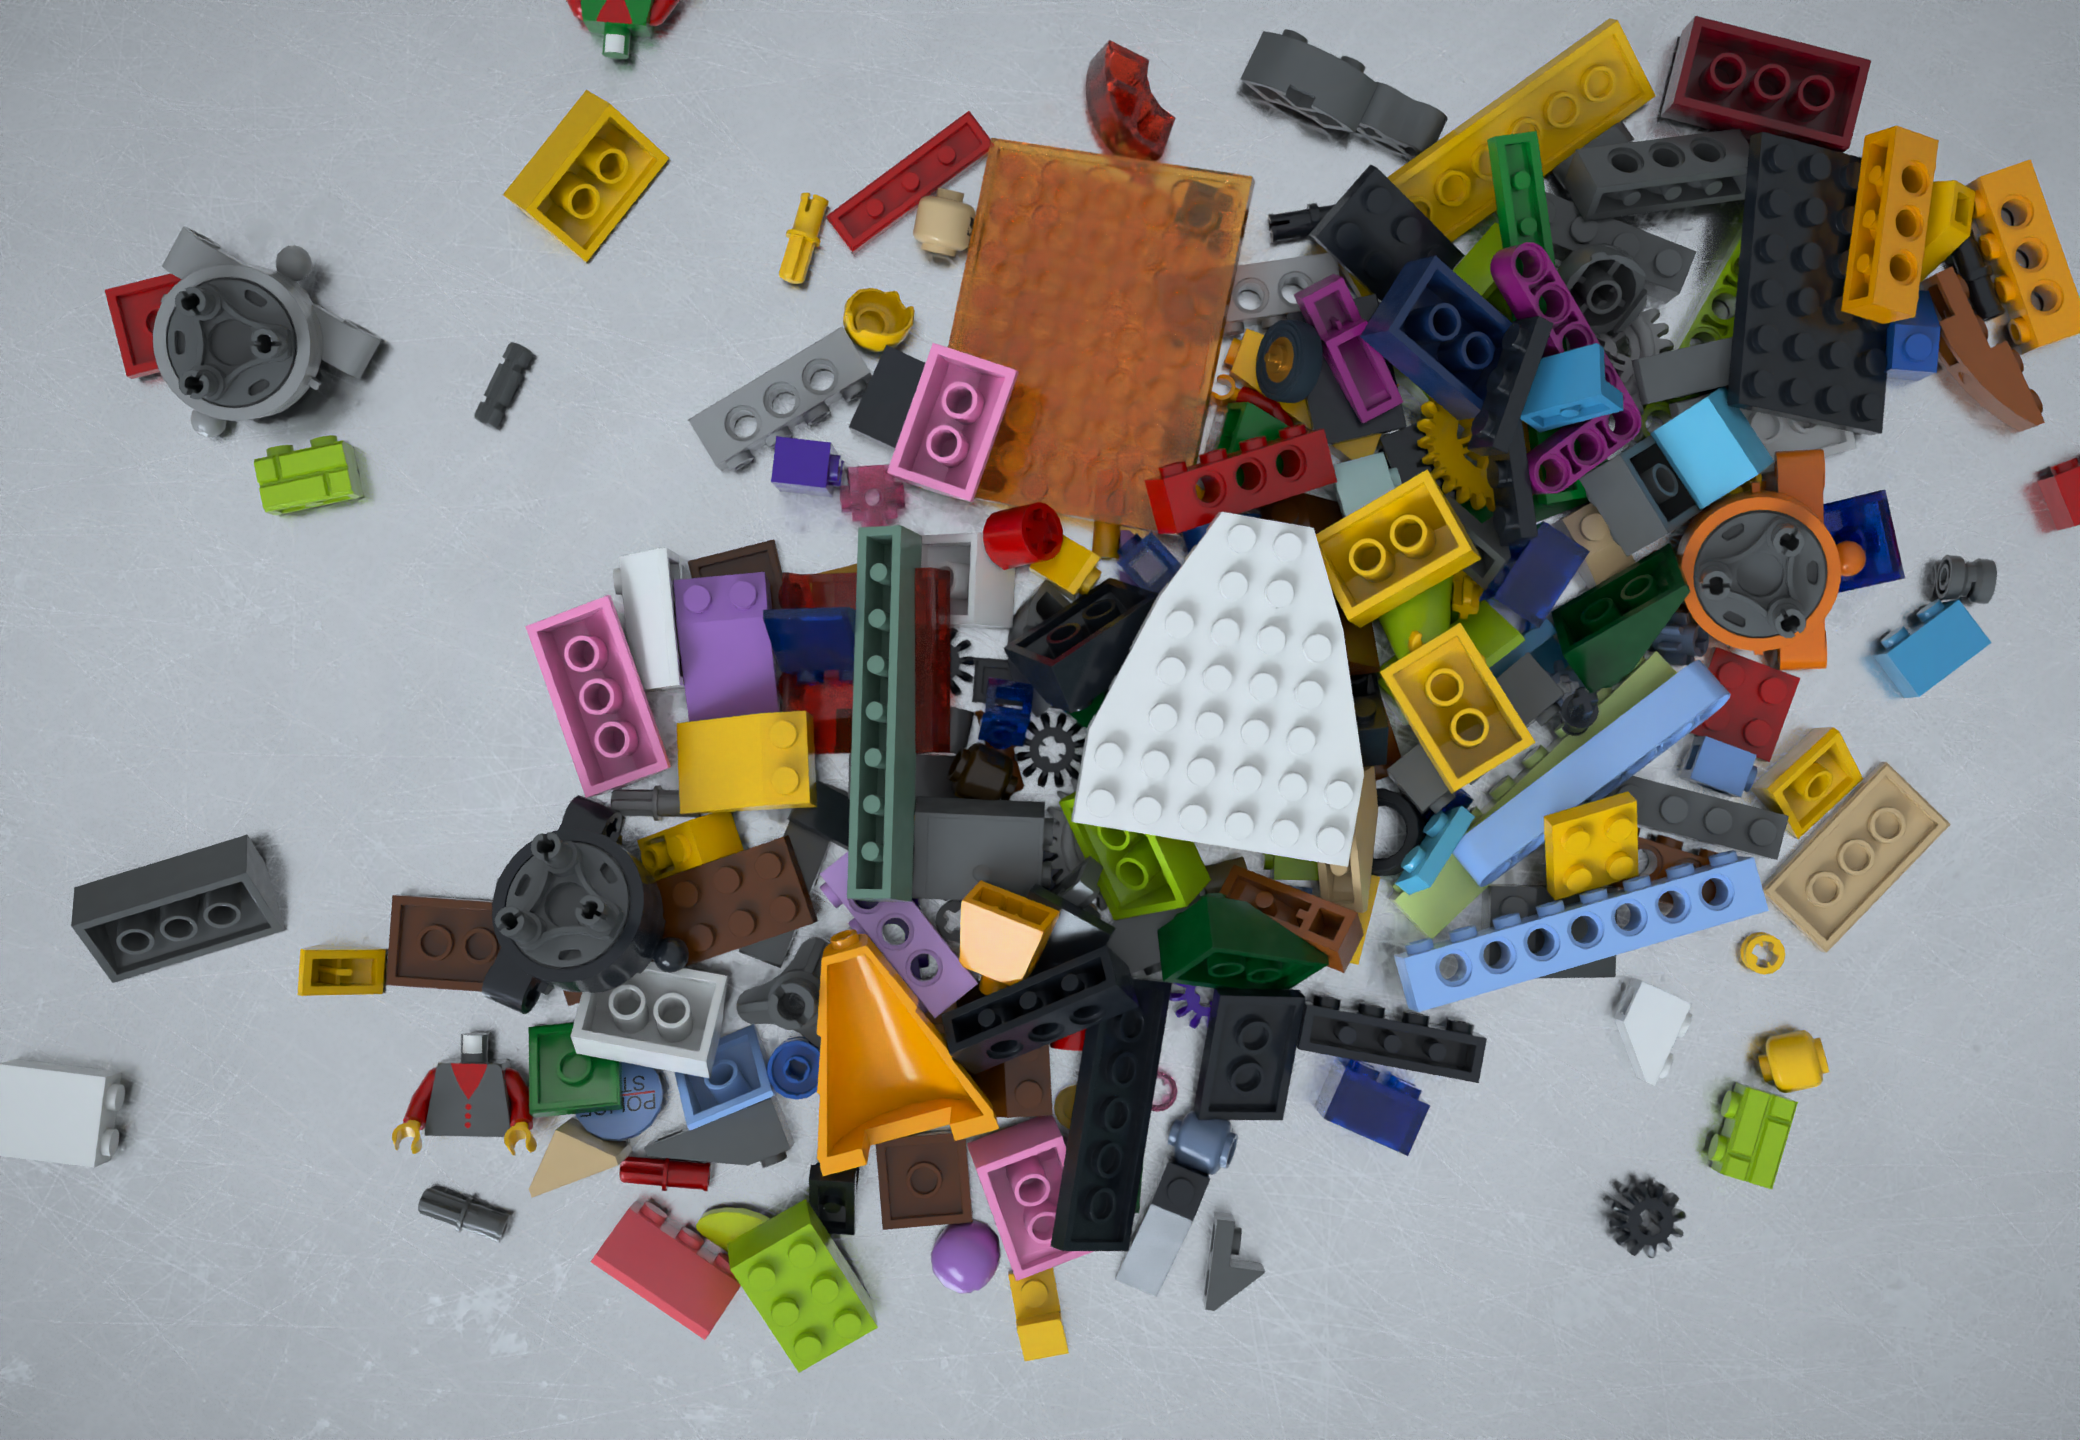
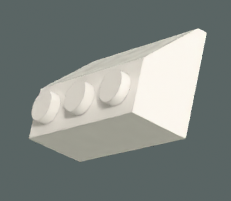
M657 548L620 556V568H614L613 570L616 595H623L624 612L618 613V618L627 639L645 692L685 689L676 623L673 581L681 579L679 555L668 548Z
M650 962L641 974L636 973L628 981L611 990L598 993L582 992L570 1036L576 1053L710 1078L721 1035L728 981L727 976L688 968L668 973L660 970L655 962Z

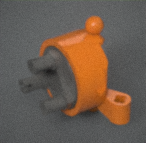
M1823 449L1776 451L1774 455L1775 492L1760 490V481L1751 482L1750 491L1735 493L1714 501L1709 507L1698 513L1687 527L1683 537H1681L1677 551L1678 560L1690 589V593L1684 601L1698 625L1713 638L1726 645L1754 651V655H1763V651L1777 649L1779 670L1826 669L1827 638L1825 618L1835 603L1839 592L1841 576L1849 577L1859 573L1865 566L1866 553L1862 546L1856 542L1845 541L1836 545L1830 532L1824 525L1823 490L1825 487V457Z

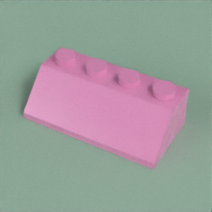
M611 595L525 626L586 798L614 791L671 768Z

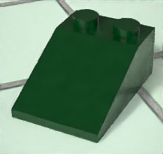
M1671 543L1551 612L1562 654L1589 693L1597 692L1602 688H1610L1619 683L1625 675L1632 672L1690 593L1677 554Z
M1209 893L1201 896L1198 902L1185 911L1177 913L1174 919L1157 930L1163 982L1213 989L1289 990L1329 965L1326 954L1248 902L1226 898V895L1222 893Z

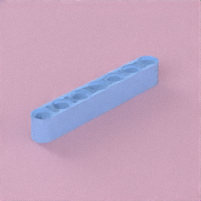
M1700 660L1690 663L1466 833L1452 854L1480 887L1489 885L1545 843L1544 816L1603 799L1716 713L1729 700L1731 694Z

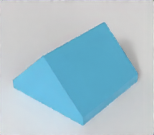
M1725 386L1712 392L1650 433L1700 510L1754 478L1774 462L1740 408L1727 405L1728 390Z

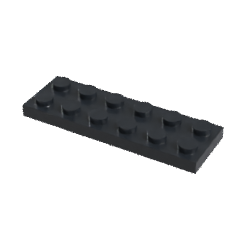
M1131 977L1139 1007L1086 1028L1050 1247L1061 1251H1129L1171 993V982Z

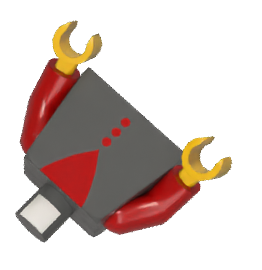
M487 1033L461 1034V1058L445 1059L439 1062L437 1067L428 1071L411 1097L403 1124L398 1125L392 1133V1140L396 1151L399 1149L402 1139L413 1137L414 1140L411 1144L413 1154L420 1152L422 1149V1139L419 1131L424 1128L425 1136L504 1137V1143L512 1155H515V1145L521 1139H526V1148L530 1153L534 1152L537 1147L536 1140L530 1132L533 1128V1117L529 1114V1087L520 1072L511 1068L510 1060L488 1059Z

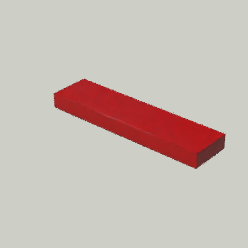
M968 111L828 214L826 218L854 255L918 208L921 198L937 194L938 188L948 186L994 152L996 146L971 112Z

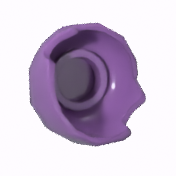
M974 1219L973 1222L948 1224L936 1239L930 1254L934 1275L944 1287L959 1294L979 1291L986 1286L995 1275L1001 1260L998 1236L987 1224Z

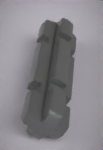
M515 342L508 344L502 356L505 358L503 364H498L484 393V396L487 398L485 402L480 401L474 413V418L477 421L491 428L498 427L504 415L501 410L503 406L508 407L523 376L520 371L522 368H527L532 358V352L528 348Z

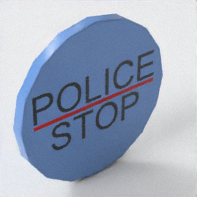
M622 1062L623 1109L576 1114L577 1119L587 1132L602 1140L624 1141L640 1135L652 1125L661 1110L663 1089L656 1071L651 1067Z

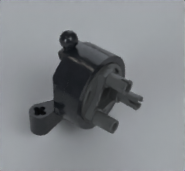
M578 795L573 798L566 808L562 823L557 831L538 834L531 842L520 849L506 865L502 874L497 879L492 903L493 927L501 949L483 981L482 994L484 997L522 1014H527L536 1005L541 993L548 995L554 988L569 992H605L625 983L636 973L641 974L652 959L660 970L668 973L677 972L688 963L689 951L684 941L676 937L663 939L666 920L663 919V903L659 887L644 865L622 847L623 836L618 834L622 822V815L619 811Z

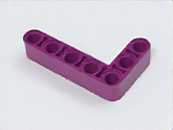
M1525 242L1501 249L1493 256L1490 264L1492 278L1516 319L1540 316L1553 323L1542 358L1565 352L1562 346L1564 335L1570 344L1569 351L1594 343L1600 345L1547 252L1540 245L1534 242ZM1517 256L1523 263L1522 276L1517 272L1515 266ZM1541 296L1544 298L1547 305V311L1545 315L1541 312L1539 307V299ZM1605 351V380L1623 393L1624 410L1612 413L1615 420L1614 430L1612 431L1609 427L1610 414L1563 426L1526 453L1532 495L1554 494L1565 490L1634 439L1639 433L1642 418L1639 409ZM1576 439L1581 446L1579 457L1574 452V442ZM1541 464L1545 467L1546 470V479L1544 483H1542L1539 478V468Z

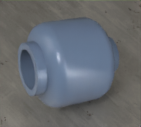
M1193 1110L1185 1116L1184 1120L1176 1119L1174 1121L1168 1138V1144L1175 1146L1174 1158L1176 1162L1208 1175L1216 1174L1221 1167L1225 1169L1229 1167L1238 1142V1135L1233 1133L1232 1124L1229 1120H1198Z

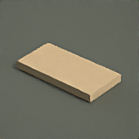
M1881 762L1762 885L1764 895L1821 952L1827 953L1951 824L1887 762Z

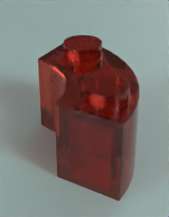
M1109 40L1089 63L1086 75L1087 106L1093 125L1106 147L1119 161L1142 176L1163 156L1175 117L1163 109L1151 93L1147 77L1149 59Z

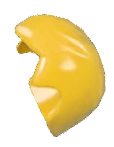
M876 288L859 289L844 305L843 325L848 336L858 346L870 352H882L886 345L895 348L906 339L913 326L915 310L913 306L906 308L903 305L897 291L883 292Z

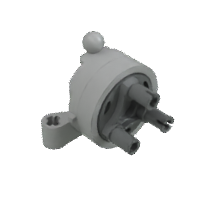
M183 226L162 265L165 270L182 280L168 294H164L160 301L162 304L157 312L153 329V348L159 371L169 388L180 400L194 409L190 421L193 429L200 436L211 438L220 435L226 427L227 420H250L272 416L285 411L297 402L309 387L315 390L319 389L322 382L315 377L321 359L356 378L362 376L381 338L365 327L348 319H343L311 301L310 295L297 283V281L306 278L312 268L311 257L306 250L296 245L283 248L276 257L277 271L260 266H249L221 249V246L210 238Z

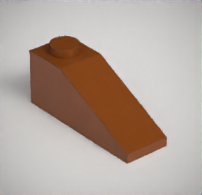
M1233 865L1219 892L1226 895V898L1248 902L1326 954L1329 962L1327 967L1345 973L1364 935L1358 912L1237 865Z

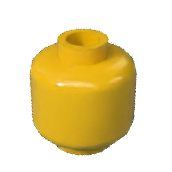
M1806 1030L1768 1038L1765 1044L1766 1054L1758 1056L1764 1081L1774 1080L1776 1088L1782 1093H1791L1817 1087L1823 1082V1074L1830 1072L1821 1038L1813 1039L1812 1035Z

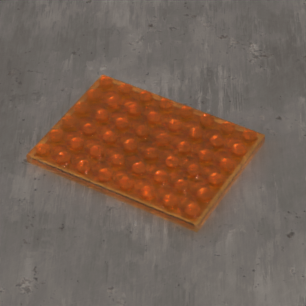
M991 138L948 348L1015 369L1019 373L974 500L1013 507L1042 502L1053 508L1057 515L1158 533L1144 480L1160 476L1158 468L1170 463L1185 461L1187 467L1197 464L1255 184L1253 176ZM1183 532L1166 535L1182 537Z

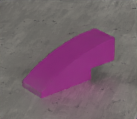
M1333 273L1293 294L1306 323L1313 326L1318 332L1322 343L1323 356L1361 423H1365L1403 403L1383 356L1360 337L1368 322L1361 318L1342 276Z

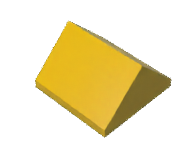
M1822 727L1811 730L1756 781L1750 790L1770 811L1789 816L1786 829L1799 839L1860 783L1863 777L1840 731L1834 727Z

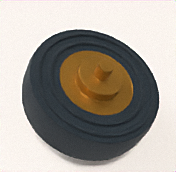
M1286 319L1274 323L1265 333L1257 353L1256 377L1260 390L1267 398L1277 402L1297 403L1305 399L1314 389L1322 368L1323 349L1320 336L1313 326L1303 321Z

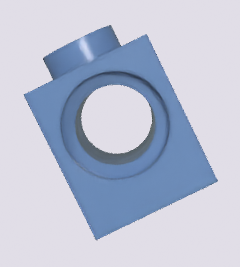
M1695 736L1679 778L1728 797H1742L1743 791L1748 792L1755 781L1757 767L1753 766L1757 755L1707 736Z

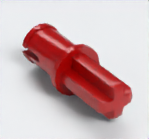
M628 1156L620 1164L619 1177L623 1183L662 1186V1191H667L668 1187L708 1191L711 1162L700 1163L671 1160V1158H665L664 1160Z

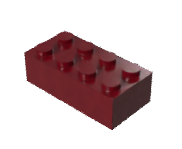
M1695 16L1682 30L1661 117L1715 131L1740 129L1747 139H1750V135L1766 132L1843 153L1850 148L1871 60Z

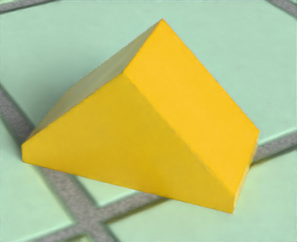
M315 945L300 949L297 995L383 994L386 949Z

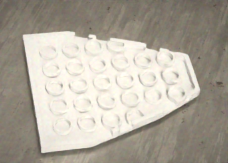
M1219 512L1206 529L1204 536L1186 556L1185 562L1157 596L1129 648L1130 652L1117 676H1114L1104 701L1087 727L1071 821L1348 867L1364 770L1344 631L1314 528Z

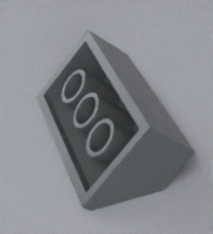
M248 835L74 887L71 927L112 983L284 931V923L266 863Z

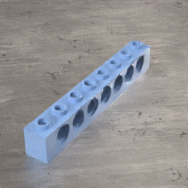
M1735 850L1709 856V865L1694 869L1693 863H1685L1667 868L1665 870L1667 877L1651 881L1649 875L1625 880L1622 882L1624 889L1607 893L1606 888H1598L1579 894L1580 902L1564 906L1563 900L1552 901L1536 906L1537 914L1520 918L1519 913H1511L1492 919L1494 927L1477 931L1476 925L1454 929L1448 932L1449 940L1433 944L1432 938H1424L1405 944L1407 952L1396 954L1394 958L1408 1008L1422 1012L1769 911L1754 857L1737 856ZM1711 879L1716 886V895L1711 902L1707 903L1702 896V887L1706 881ZM1668 891L1674 903L1670 913L1664 916L1659 910L1658 902L1662 894ZM1626 904L1630 910L1631 917L1629 923L1625 927L1620 928L1616 924L1615 913L1618 907ZM1582 916L1587 922L1588 930L1584 938L1576 941L1572 936L1571 927L1575 919ZM1540 929L1544 935V945L1539 952L1533 954L1528 948L1527 940L1532 931ZM1496 941L1501 948V957L1495 965L1488 966L1484 960V950L1489 943ZM1453 954L1457 959L1458 969L1452 977L1444 979L1439 969L1440 962L1446 955Z

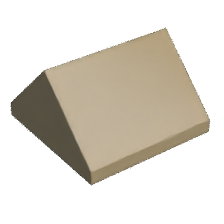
M572 1117L555 1130L529 1187L531 1197L533 1198L618 1166L633 1152L630 1143L626 1141L602 1140L587 1132L580 1121Z

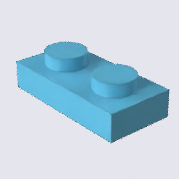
M1462 805L1444 813L1439 811L1436 815L1434 814L1423 829V832L1427 835L1420 846L1414 847L1403 859L1401 867L1404 871L1395 884L1408 895L1430 888L1475 816Z

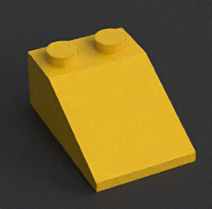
M1461 623L1379 672L1451 794L1536 743Z
M807 711L758 713L677 723L680 814L817 807L813 716Z

